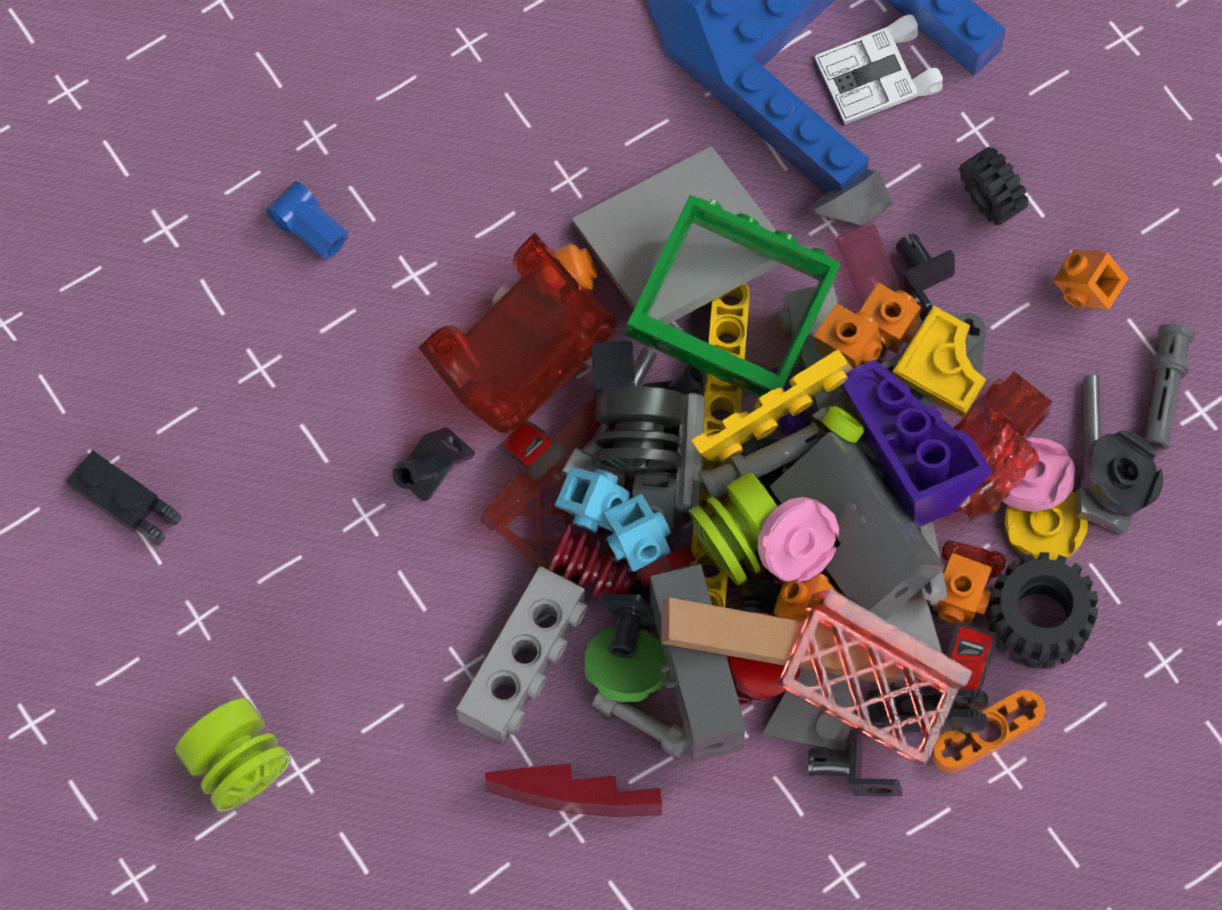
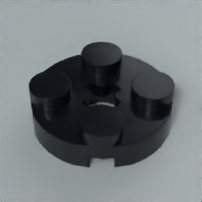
M1118 431L1115 434H1106L1100 437L1088 447L1083 460L1084 473L1081 476V485L1087 493L1093 495L1107 509L1122 516H1130L1152 504L1159 497L1163 487L1162 469L1157 471L1153 458L1157 455L1143 438L1129 431ZM1120 465L1125 467L1124 474L1129 477V480L1123 479L1120 476L1117 467Z

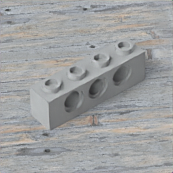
M539 566L456 708L458 721L502 744L509 733L514 736L517 734L526 717V713L522 710L530 697L536 699L539 696L547 680V677L543 675L550 662L556 664L560 660L567 646V641L564 640V637L571 626L577 628L587 612L588 605L584 604V588ZM543 614H550L557 619V622L549 628H541L535 624L537 617ZM527 649L533 651L537 656L532 662L521 664L514 659L515 654ZM502 685H509L516 690L515 694L507 700L497 699L493 692Z

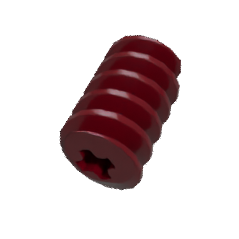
M570 522L549 556V571L554 572L563 565L565 566L563 578L566 580L578 574L580 575L578 586L584 588L592 582L594 584L592 597L595 599L605 591L608 594H627L637 578L636 572L640 569L634 572L633 570L629 571V563L625 557L614 562L615 554L611 547L601 554V539L599 538L585 545L587 531L584 529L580 530L573 537L570 536L572 530V522Z

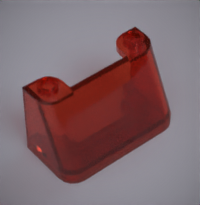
M535 232L518 248L513 257V266L522 278L466 334L455 326H444L433 332L418 347L458 400L500 433L512 432L522 423H525L592 357V344L607 342L617 327V319L612 312Z

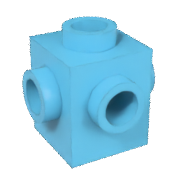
M571 467L555 506L574 516L573 524L596 533L598 527L611 530L604 512L628 501L631 492L617 485L618 477L607 471L595 468L594 472Z
M642 494L604 512L613 532V535L607 537L610 547L617 560L626 558L633 572L671 553L665 539L666 536L671 534V531L662 513L659 511L654 514Z

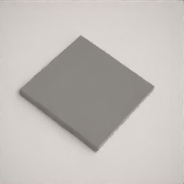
M712 146L572 218L574 228L633 310L689 195L697 198L700 197L708 202L712 198L722 206L721 209L734 215L738 213L749 215L759 222L760 227L771 232L776 231ZM693 223L648 316L669 324L781 265V263Z

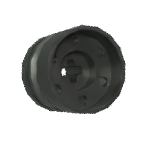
M631 386L605 388L597 391L596 421L608 426H614V430L595 435V444L608 447V449H600L594 452V464L629 474H653L659 471L681 468V454L667 450L682 447V438L665 433L664 428L683 424V394L662 388Z

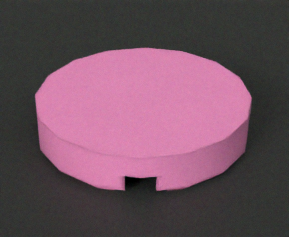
M1035 437L1021 439V444H1016L1013 447L1009 444L1002 448L995 457L991 470L995 494L1005 504L1017 510L1032 512L1051 509L1063 502L1073 490L1076 477L1073 460L1068 456V451L1062 445L1049 439Z
M807 497L789 499L776 507L765 520L758 537V554L763 566L773 575L784 581H806L822 572L832 560L836 551V547L833 546L835 536L839 537V525L834 513L819 501Z

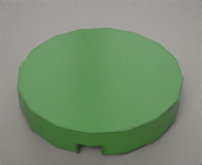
M615 626L598 632L588 643L584 654L583 666L586 679L590 685L592 682L598 688V692L601 695L620 702H638L648 698L650 693L656 689L658 691L664 685L667 672L662 673L660 664L666 663L661 642L657 637L647 630L640 628L634 657L623 658L613 655L608 650Z

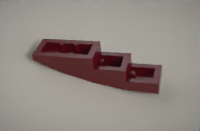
M571 763L485 772L488 792L531 806L571 814L608 817L662 815L660 788L617 792L616 776L572 780Z

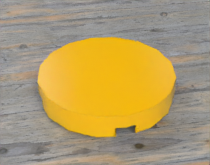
M1071 491L1063 502L1051 509L1032 512L1017 510L1008 505L1004 516V531L1010 546L1021 557L1031 554L1033 560H1037L1040 552L1049 553L1050 560H1057L1058 554L1068 559L1080 549L1088 531V520L1075 517V493Z

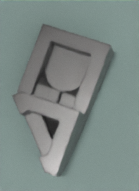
M867 169L841 191L829 190L807 209L810 214L824 216L839 222L864 225L885 211L893 202L879 170Z

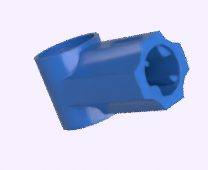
M294 181L266 208L269 217L281 230L289 235L294 233L324 260L335 256L342 249L343 244L348 238V231L322 210L315 196L297 181Z

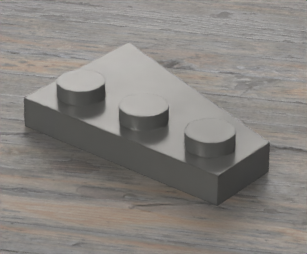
M840 620L838 629L866 634L871 632V626ZM801 668L799 678L786 691L764 728L762 735L831 750H846L860 679Z

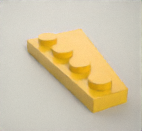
M838 349L792 377L789 381L792 388L786 392L782 387L771 390L758 398L754 405L756 410L749 414L745 411L738 414L736 412L722 421L718 434L708 439L703 432L691 441L699 453L713 463L719 460L722 463L729 462L730 456L734 454L739 455L744 450L741 446L754 436L759 440L772 433L778 427L777 420L789 412L792 416H795L807 409L813 403L812 396L824 388L827 392H830L842 385L848 379L846 373L853 368Z

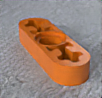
M1020 690L983 710V713L988 717L987 721L998 725L1001 736L994 742H985L979 738L977 732L968 733L971 744L960 751L959 761H955L953 757L944 758L942 754L945 751L946 743L955 748L965 743L966 736L955 729L942 733L936 739L932 750V758L935 765L943 772L958 773L1035 730L1040 725L1045 714L1043 699L1031 690ZM1021 702L1025 707L1032 705L1035 708L1031 715L1032 719L1028 720L1025 715L1016 718L1011 723V728L1014 731L1010 732L1006 719L1017 712L1018 703ZM1004 711L1005 717L1001 715L999 712ZM972 745L978 750L977 752H973Z

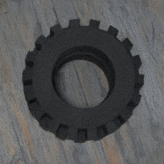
M1040 552L1038 559L1033 560L1032 555L1028 554L1022 556L1020 564H1017L1015 561L1010 563L1006 568L1005 574L1001 573L996 580L987 611V621H991L989 632L992 638H999L997 647L1002 653L1007 649L1012 651L1010 659L1016 663L1019 662L1020 658L1028 660L1026 667L1036 668L1038 662H1044L1045 669L1053 668L1057 660H1060L1063 665L1071 660L1073 653L1077 655L1080 653L1090 637L1098 615V608H1095L1098 602L1097 591L1091 592L1093 581L1089 575L1083 578L1080 576L1082 567L1076 562L1072 567L1065 564L1067 557L1058 554L1057 560H1050L1049 553ZM1031 594L1051 596L1063 607L1066 621L1052 628L1035 626L1023 617L1018 602Z

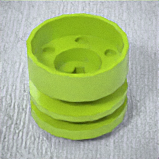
M750 471L725 486L732 504L727 509L713 496L706 499L714 516L712 519H709L698 505L688 511L696 529V536L715 566L727 574L736 585H740L747 580L739 561L743 560L755 574L761 571L755 551L758 550V537L765 520L777 507L769 493Z
M247 698L232 700L204 716L181 737L175 747L176 755L192 776L206 774L200 784L201 789L205 794L211 795V803L217 811L221 812L234 809L263 792L286 770L291 761L286 749L278 746V738L275 734L266 733L260 735L265 727V721Z

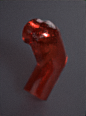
M953 540L946 541L942 548L944 560L949 561L951 554L954 553L992 567L989 578L998 577L1006 567V559L998 551H988L985 548Z

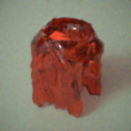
M979 404L972 406L962 421L953 427L957 431L963 430L972 438L991 468V474L954 511L965 512L969 517V522L978 517L997 512L1002 500L1009 497L1011 490L1018 486L1022 478L1026 477V471L1033 468L1039 460L1038 452L1031 446L1028 447L1025 438L1020 435L1014 436V429L1007 421L1003 422L1000 426H996L995 421L990 422L989 417L985 416L986 409Z

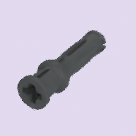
M1163 324L1159 326L1157 335L1161 339L1158 356L1153 358L1151 365L1156 378L1146 433L1143 439L1156 450L1169 449V439L1180 379L1188 373L1187 352L1189 343L1193 342L1195 332L1192 329L1178 324ZM1164 396H1165V401H1164V406H1163L1162 417H1161V420H1160L1161 411H1162V405H1163V400H1164Z
M813 422L809 426L746 457H743L741 454H734L730 456L728 463L709 472L703 469L698 472V476L707 496H713L720 502L722 497L728 495L725 486L746 472H752L756 478L766 475L802 457L823 437H817L805 443L806 439L820 433L818 427Z

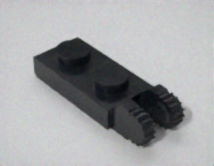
M93 450L66 481L68 486L132 532L138 531L157 545H161L166 537L158 527L151 525V523L145 520L148 514L154 511L165 521L177 525L182 519L175 509L159 499L154 492Z
M953 687L870 690L867 703L868 734L943 732L953 731V729L963 734L981 732L987 728L988 717H986L982 710L988 707V696L984 690L981 691L975 688L973 690L953 689Z

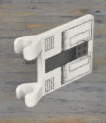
M913 15L901 17L886 28L814 56L844 125L918 96L932 95L942 90L943 77L938 68L928 69L914 79H911L895 44L911 41L918 36V24Z

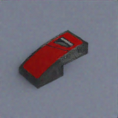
M525 420L496 447L520 471L524 470L535 481L566 453L559 442L528 420Z
M957 621L938 687L970 690L975 688L982 691L998 634Z

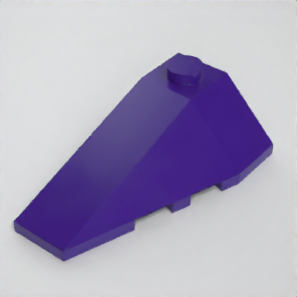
M876 360L856 367L846 373L848 379L840 387L856 419L864 426L865 431L863 434L878 461L892 493L917 528L953 513L991 474L990 466L968 434L961 429L955 430L942 419V413L933 406L928 408L911 394V389Z

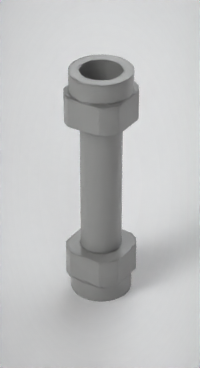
M599 692L595 696L592 707L608 718H611L614 714L660 741L661 749L680 758L687 749L688 741L685 730L676 724H673L670 728L627 702L606 698Z

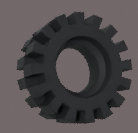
M986 147L960 164V178L966 184L964 188L966 192L971 194L972 197L970 199L973 204L976 203L978 205L980 213H985L986 219L989 222L993 221L994 225L1000 226L1026 209L1029 200L1025 195V187L1020 184L1021 179L1019 175H1015L1013 172L1014 167L1011 163L1007 164L1005 156L1002 153L998 154L997 149Z

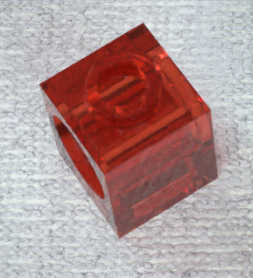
M1013 371L1005 381L1001 378L997 379L986 392L984 397L987 399L984 416L1021 444V439L1029 438L1048 417L1052 401Z

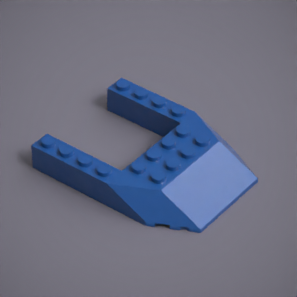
M647 0L652 19L656 23L662 38L666 55L824 193H827L829 190L841 191L868 169L869 158L764 68L775 55L835 0ZM885 0L903 16L913 15L917 21L918 29L974 76L1002 49L1006 28L972 0Z

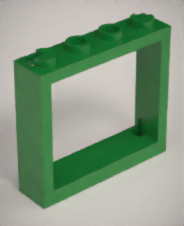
M689 195L627 323L625 336L755 396L762 397L771 390L780 387L784 389L837 276L841 263L823 254L825 250L821 248H812L811 250L798 244L797 240L786 232L780 230L771 232L760 227L759 222L749 215L743 213L734 215L721 209L722 206L712 198L708 202L700 197L697 198ZM693 223L820 281L776 374L648 316Z

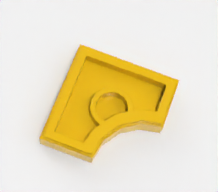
M933 306L892 374L910 388L964 418L985 385L986 379L973 368L966 355L965 340L970 325Z

